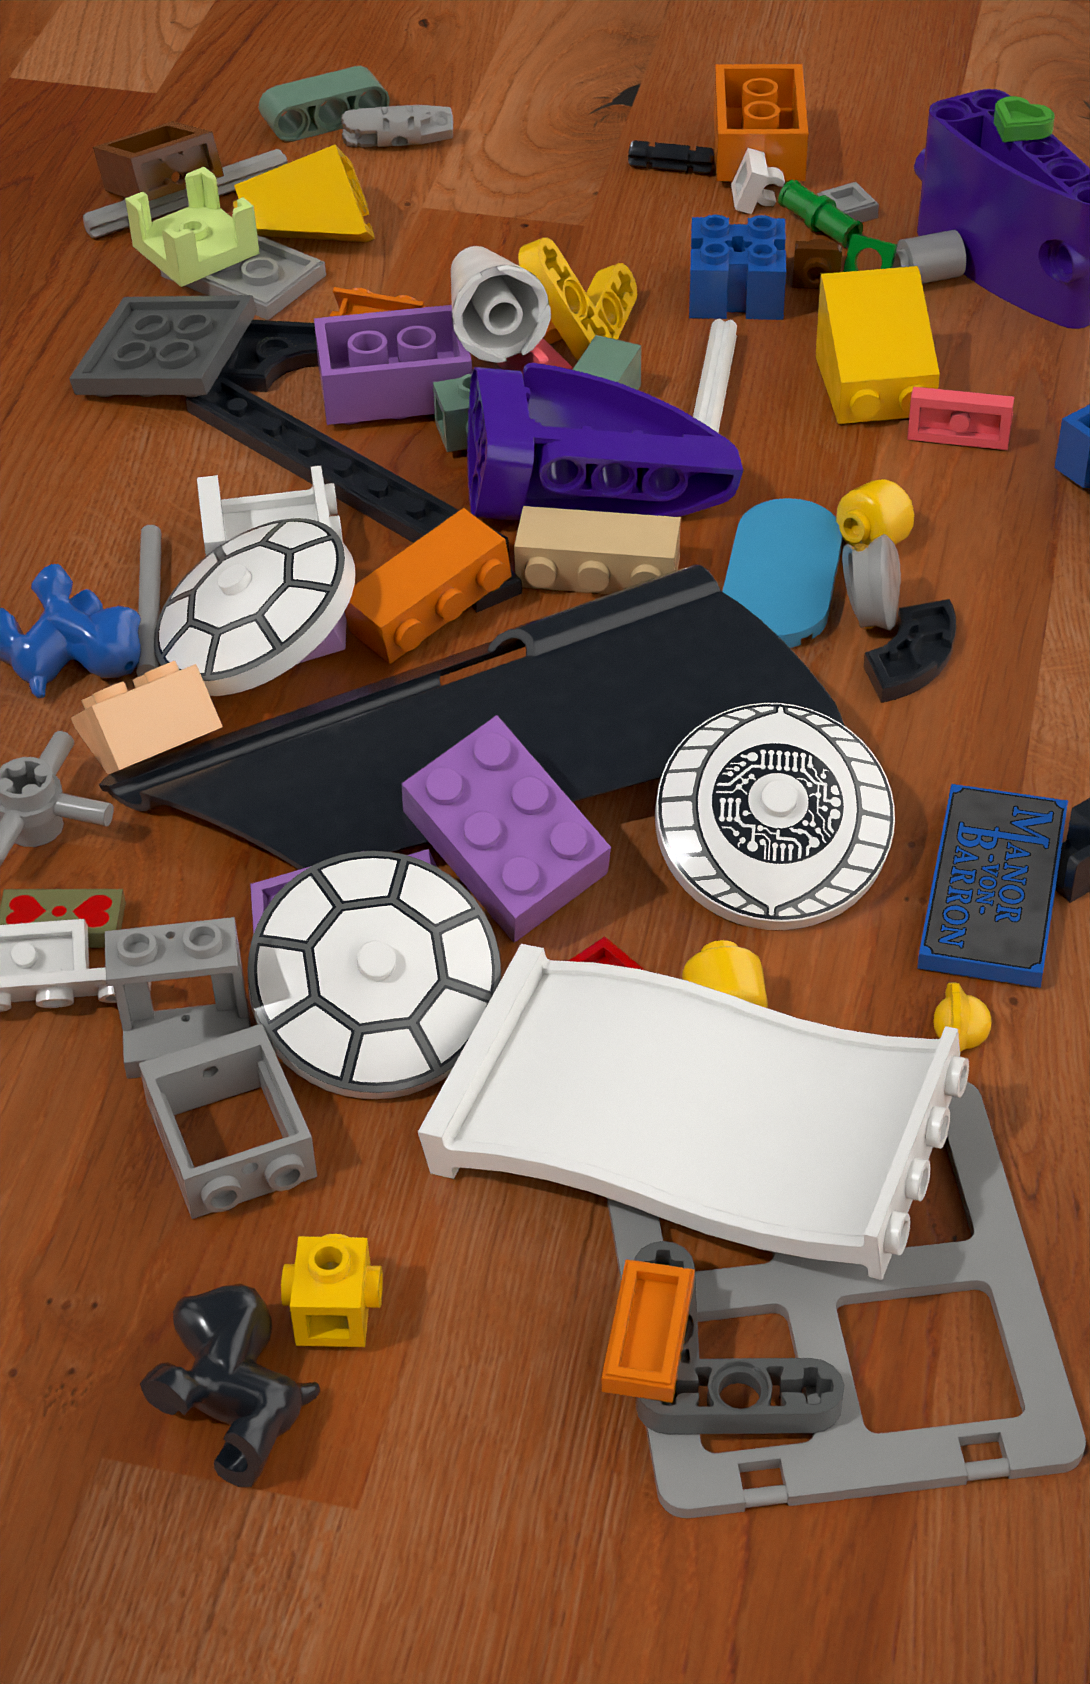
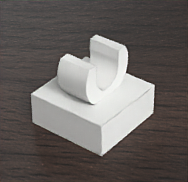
M747 148L731 184L735 210L752 214L757 202L763 206L775 205V193L764 189V187L769 184L783 187L785 184L784 174L778 168L767 167L764 152Z

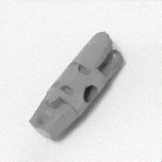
M404 105L359 108L357 110L344 111L341 118L343 143L351 147L421 145L453 138L451 107Z

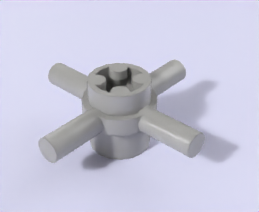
M63 731L55 732L39 759L36 757H22L13 759L1 766L0 866L14 843L24 847H36L54 840L62 831L64 825L62 817L102 826H109L114 813L113 804L64 794L62 791L60 779L56 774L75 742L68 733Z

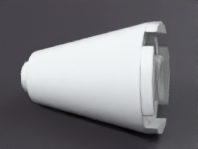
M481 246L468 247L462 250L453 260L451 265L452 324L455 334L463 347L478 359L495 363L506 362L507 357L520 352L522 355H525L532 351L545 336L551 320V307L549 306L548 295L540 280L528 270Z

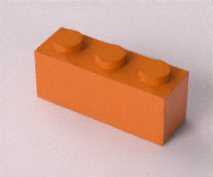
M465 508L461 509L354 585L352 596L344 611L349 632L387 663H393L408 651L418 647L431 634L449 621L458 618L463 611L489 592L498 589L507 579L512 577L505 538Z

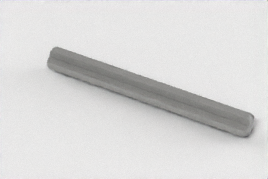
M275 149L222 167L224 176L217 178L219 197L235 192V184L287 164L286 155L280 149ZM187 189L149 201L151 220L189 207ZM125 200L83 215L84 227L91 238L96 239L130 227Z

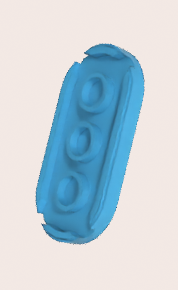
M782 498L769 500L752 507L739 521L722 592L742 604L761 619L789 648L801 645V639L811 634L812 639L824 630L827 624L842 544V534L835 515L826 508L810 501Z

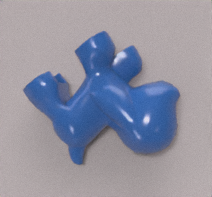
M51 564L43 568L31 584V589L41 601L44 611L39 620L25 635L15 617L4 608H0V660L11 665L14 672L23 681L29 683L32 694L37 698L45 697L47 683L51 682L70 660L79 661L91 674L100 678H119L131 674L140 661L139 626L141 617L139 613L129 607L120 605L103 609V604L99 598L88 589L79 592L69 599L73 581L59 564Z

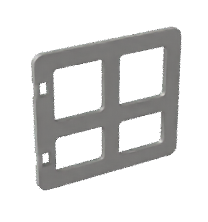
M967 1082L961 1098L952 1096L948 1106L950 1110V1124L945 1141L972 1235L970 1239L906 1247L901 1255L892 1254L882 1280L869 1277L867 1267L862 1264L809 1259L773 1251V1259L765 1264L695 1272L697 1322L771 1313L780 1314L788 1322L795 1358H814L826 1361L833 1365L841 1374L845 1386L841 1416L835 1425L825 1431L812 1433V1439L804 1443L711 1453L702 1446L700 1434H663L646 1427L657 1495L660 1504L667 1512L680 1518L745 1512V1508L783 1503H787L788 1506L966 1485L967 1481L1008 1476L1009 1479L1065 1473L1077 1467L1081 1462L1086 1445L1085 1434L982 1096L974 1085ZM607 1198L620 1280H622L626 1259L634 1260L641 1248L650 1243L663 1241L659 1217ZM969 1290H980L986 1293L991 1301L1023 1413L1014 1418L877 1434L869 1431L863 1422L837 1309L848 1304ZM807 1386L802 1388L806 1397V1403H820L816 1387ZM675 1394L673 1398V1403L661 1401L662 1405H676ZM999 1442L1003 1458L964 1462L960 1446ZM780 1468L783 1485L743 1489L740 1472Z

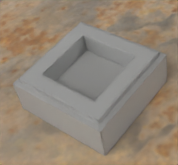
M857 182L817 193L818 196L826 195L833 199L838 209L855 220L865 222L878 218L879 204Z

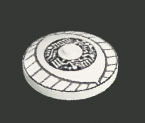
M759 703L736 707L722 712L696 727L682 740L669 758L660 780L655 808V826L661 853L668 868L684 890L698 903L722 918L744 926L765 930H789L813 926L843 913L854 905L869 890L881 872L890 850L895 824L894 802L888 779L880 763L866 744L844 725L822 713L782 703Z

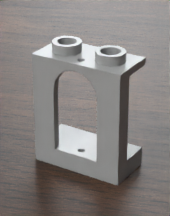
M235 917L105 931L107 986L114 987L123 1029V1055L127 1079L141 1077L139 1063L251 1027ZM211 975L216 1004L154 1011L148 982Z

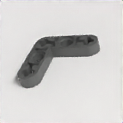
M659 1241L650 1243L641 1248L634 1258L635 1261L695 1269L693 1258L684 1247L673 1242ZM694 1278V1288L674 1393L676 1405H662L661 1401L635 1397L638 1417L649 1429L663 1434L815 1433L825 1431L835 1425L841 1416L845 1385L837 1369L821 1359H699L696 1280ZM740 1383L752 1387L758 1393L759 1400L749 1408L738 1409L725 1404L719 1394L728 1385ZM772 1385L780 1386V1406H771ZM699 1386H708L707 1407H699ZM807 1386L816 1387L820 1403H806V1397L802 1393V1388Z

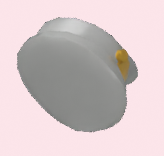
M886 534L875 538L869 545L859 543L851 546L847 544L843 548L842 563L847 594L854 614L859 621L860 628L871 629L877 626L890 631L895 626L897 618L901 571L896 546Z

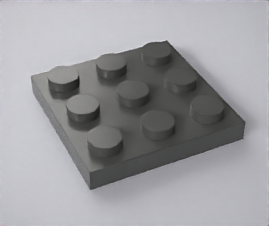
M253 296L124 297L70 376L69 380L75 395H97L99 397H109L112 395H140L142 397L184 395L186 397L207 395L257 313Z

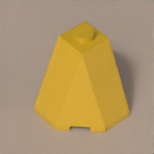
M336 145L234 185L238 198L243 197L254 205L257 235L353 242H369L375 239L371 224H365L363 219L364 216L369 215V210L353 164ZM237 200L233 201L234 208L238 207Z

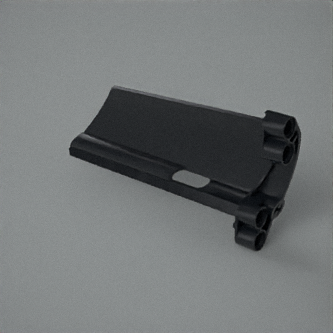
M695 564L514 627L499 634L493 641L116 772L105 777L99 786L102 791L108 792L117 801L134 810L148 811L167 805L207 820L249 840L300 870L342 854L361 851L397 852L429 843L403 812L402 783L496 715L572 802L661 778L674 750L690 732L706 720L736 707L759 703L790 704L814 710L838 721L844 726L845 724L834 700L789 646L761 619L742 604L722 592L718 583L706 568ZM526 647L525 657L441 686V676Z

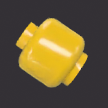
M886 479L874 480L851 490L841 498L837 507L836 522L839 525L843 540L851 546L859 543L869 545L875 538L886 534L896 545L909 536L914 525V510L908 494L898 484Z
M714 941L706 944L701 949V952L695 954L686 962L682 971L683 980L767 1008L768 1001L763 968L759 957L750 950L738 947L731 941Z

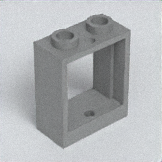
M263 1024L139 1063L147 1105L192 1219L212 1212L227 1211L238 1203L274 1191L289 1190L303 1181L317 1177L312 1136ZM261 1087L283 1138L194 1168L174 1115Z

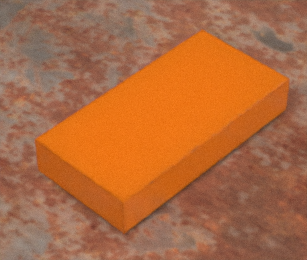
M625 1260L601 1378L602 1392L673 1403L694 1288L695 1269Z

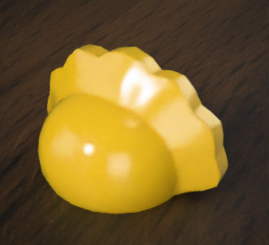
M948 983L945 991L946 998L938 1004L934 1013V1029L940 1039L945 1026L957 1028L961 1052L965 1049L979 1046L986 1040L991 1030L992 1020L990 1011L980 999L966 995L959 983Z

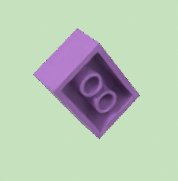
M452 305L314 318L318 365L327 425L341 423L350 425L361 421L390 418L399 420L410 416L435 414L433 382L461 378L464 375L472 374L470 352L458 340L453 328Z
M497 715L402 783L403 812L513 943L608 873L611 846Z

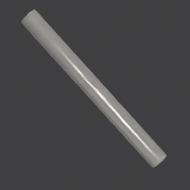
M146 525L141 529L138 613L141 617L139 626L141 654L136 669L138 677L159 667V661L154 648V634L160 615L162 532L155 525Z

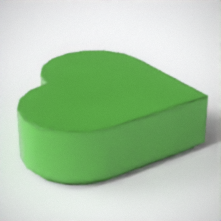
M1017 96L1004 97L995 104L994 124L1002 142L1037 140L1052 134L1055 115L1050 108L1044 105L1030 104L1026 99Z

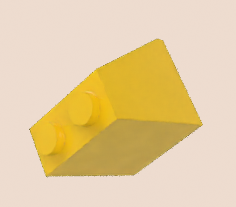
M918 266L821 274L816 360L838 424L909 418L913 387L938 389L940 373Z

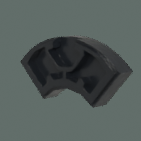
M950 599L899 608L897 619L899 630L897 635L886 645L865 652L863 667L881 703L896 700L920 690L934 680L947 665L953 652L956 633V615Z

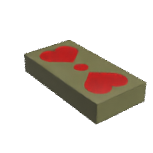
M4 889L0 905V925L84 919L88 925V948H105V931L121 930L126 905L123 889Z

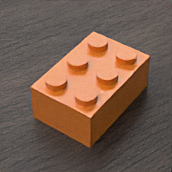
M715 64L714 129L717 181L733 182L747 148L764 152L767 167L780 169L784 174L785 184L790 180L806 181L809 133L803 64Z

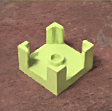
M205 167L189 172L185 176L189 207L155 221H151L148 195L146 193L140 192L125 198L133 247L181 287L260 254L254 205L242 197L237 199L238 207L233 209V218L220 208L217 179Z

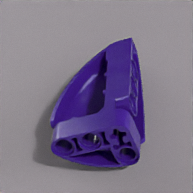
M528 363L524 366L523 374L521 371L481 367H474L472 371L468 409L467 464L471 514L477 518L520 521L523 506L679 517L727 502L738 490L743 467L735 445L703 422L658 398L619 382L552 365Z

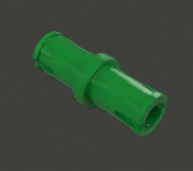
M790 180L782 187L778 196L779 205L784 208L786 207L804 219L806 227L814 232L822 231L837 242L842 243L844 248H849L852 234L862 235V222L853 219L838 209L835 201L826 195L818 196L801 185L797 180Z

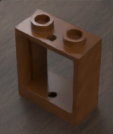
M174 121L93 147L105 191L126 198L144 192L148 195V201L184 190L186 189V174L202 167L212 172L216 179L224 176L213 132ZM177 171L179 173V180L174 182L171 176Z

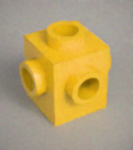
M327 1234L322 1237L298 1236L295 1264H284L281 1279V1301L283 1306H290L296 1346L365 1347L369 1308L381 1307L383 1289L382 1266L370 1265L367 1238L348 1237L342 1234Z

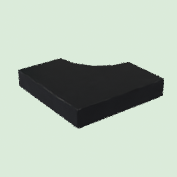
M253 319L218 377L223 376L247 391L267 392L275 380L288 372L304 367H319L314 323Z

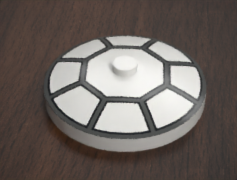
M291 518L277 520L254 527L235 536L197 563L179 582L167 599L159 615L154 634L155 654L159 663L165 665L176 661L179 670L196 664L210 696L243 692L278 677L309 655L328 636L342 617L355 585L356 574L352 555L332 528L312 519Z
M361 851L338 855L321 861L295 876L274 896L264 910L256 926L248 957V991L252 1011L257 1025L263 1024L275 1054L296 1074L310 1083L336 1094L360 1099H387L409 1095L424 1090L449 1076L501 981V964L497 941L485 913L474 897L459 882L436 866L408 855L385 851Z

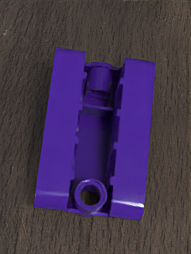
M983 89L933 103L929 108L926 147L919 153L914 164L915 174L922 181L917 226L918 236L949 230L958 231L966 252L964 275L1003 300L1060 326L1072 329L1089 326L1090 168L1053 134L1037 140L1002 142L994 124V111L997 101L1010 96L1004 91Z

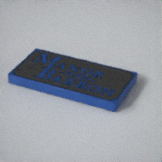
M951 784L919 950L918 969L1041 988L1068 800Z

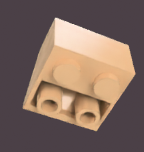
M176 661L157 667L133 679L132 681L135 686L133 690L128 691L123 681L92 694V696L81 700L85 710L71 717L75 729L107 774L121 770L223 727L197 665L179 670Z

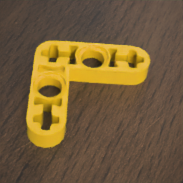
M541 238L520 248L518 254L519 266L534 274L543 284L548 295L549 306L551 307V321L577 361H579L595 335L618 340L637 299L635 278L625 264L617 263L599 270L595 274L587 292H585L559 248L551 239Z

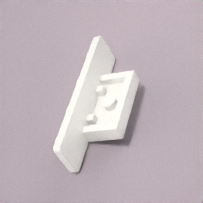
M84 919L0 925V1012L11 1009V1002L36 1000V1005L39 1007L58 1008L72 1005L74 997L98 995V1000L101 1002L117 1003L114 987L107 986L105 967L89 969L88 925ZM148 982L151 991V982Z

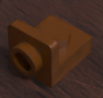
M823 239L796 241L792 288L820 289L821 274L839 273L841 271L842 243L828 242Z

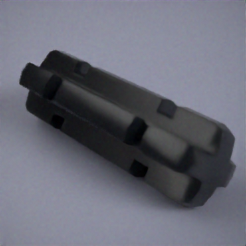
M634 140L629 147L628 162L631 167L647 168V164H652V169L688 172V168H693V173L710 174L714 167L715 153L714 149L709 147L696 146V151L691 150L689 145L655 142V147L650 146L648 141Z

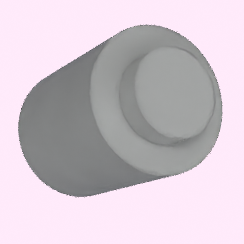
M956 230L901 239L897 243L898 247L892 268L918 266L922 284L961 277L965 272V247L960 234Z

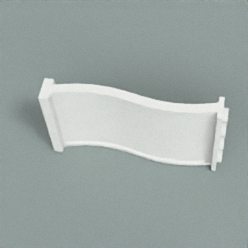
M521 944L418 1130V1135L430 1174L454 1179L459 1168L462 1167L502 1171L545 1179L589 1191L699 1232L758 1249L809 1259L862 1264L867 1267L869 1277L882 1280L892 1254L901 1255L905 1249L910 1230V1215L908 1211L913 1200L922 1201L926 1194L930 1178V1161L928 1159L932 1148L941 1149L946 1141L950 1124V1110L948 1106L952 1096L961 1098L965 1091L969 1074L968 1058L960 1057L957 1028L945 1026L940 1039L891 1037L844 1030L798 1019L693 982L641 969L593 962L549 960L545 955L544 948Z

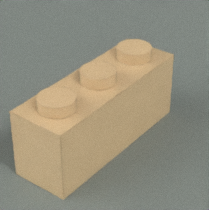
M523 506L514 545L515 574L521 579L522 588L598 594L615 593L664 574L678 571L681 517Z

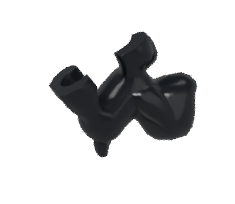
M243 1284L221 1286L199 1295L185 1296L176 1303L173 1310L174 1328L184 1346L194 1356L193 1366L191 1370L186 1371L184 1368L177 1367L168 1362L160 1363L147 1373L140 1386L146 1400L166 1414L174 1415L180 1411L185 1415L192 1407H196L212 1418L231 1425L223 1438L226 1442L214 1461V1469L218 1476L237 1487H252L264 1469L276 1438L290 1430L299 1417L301 1407L310 1403L319 1395L320 1386L317 1382L296 1383L284 1374L257 1364L256 1361L270 1341L273 1327L272 1319L266 1303L255 1288Z

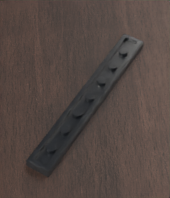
M223 376L215 380L207 395L186 398L188 413L312 484L311 467L321 466L324 484L334 483L335 494L338 500L413 543L460 511ZM497 532L499 535H501L503 538H505V540H506V545H507V551L509 552V540H508V537H506V536H504L503 534Z

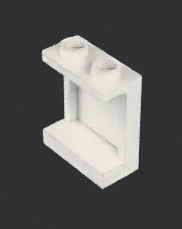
M321 466L311 467L313 486L309 490L221 500L218 475L198 477V493L206 556L220 545L247 530L269 522L291 518L312 519L322 522L332 528L343 541L339 515L329 516L338 514L334 483L324 484Z

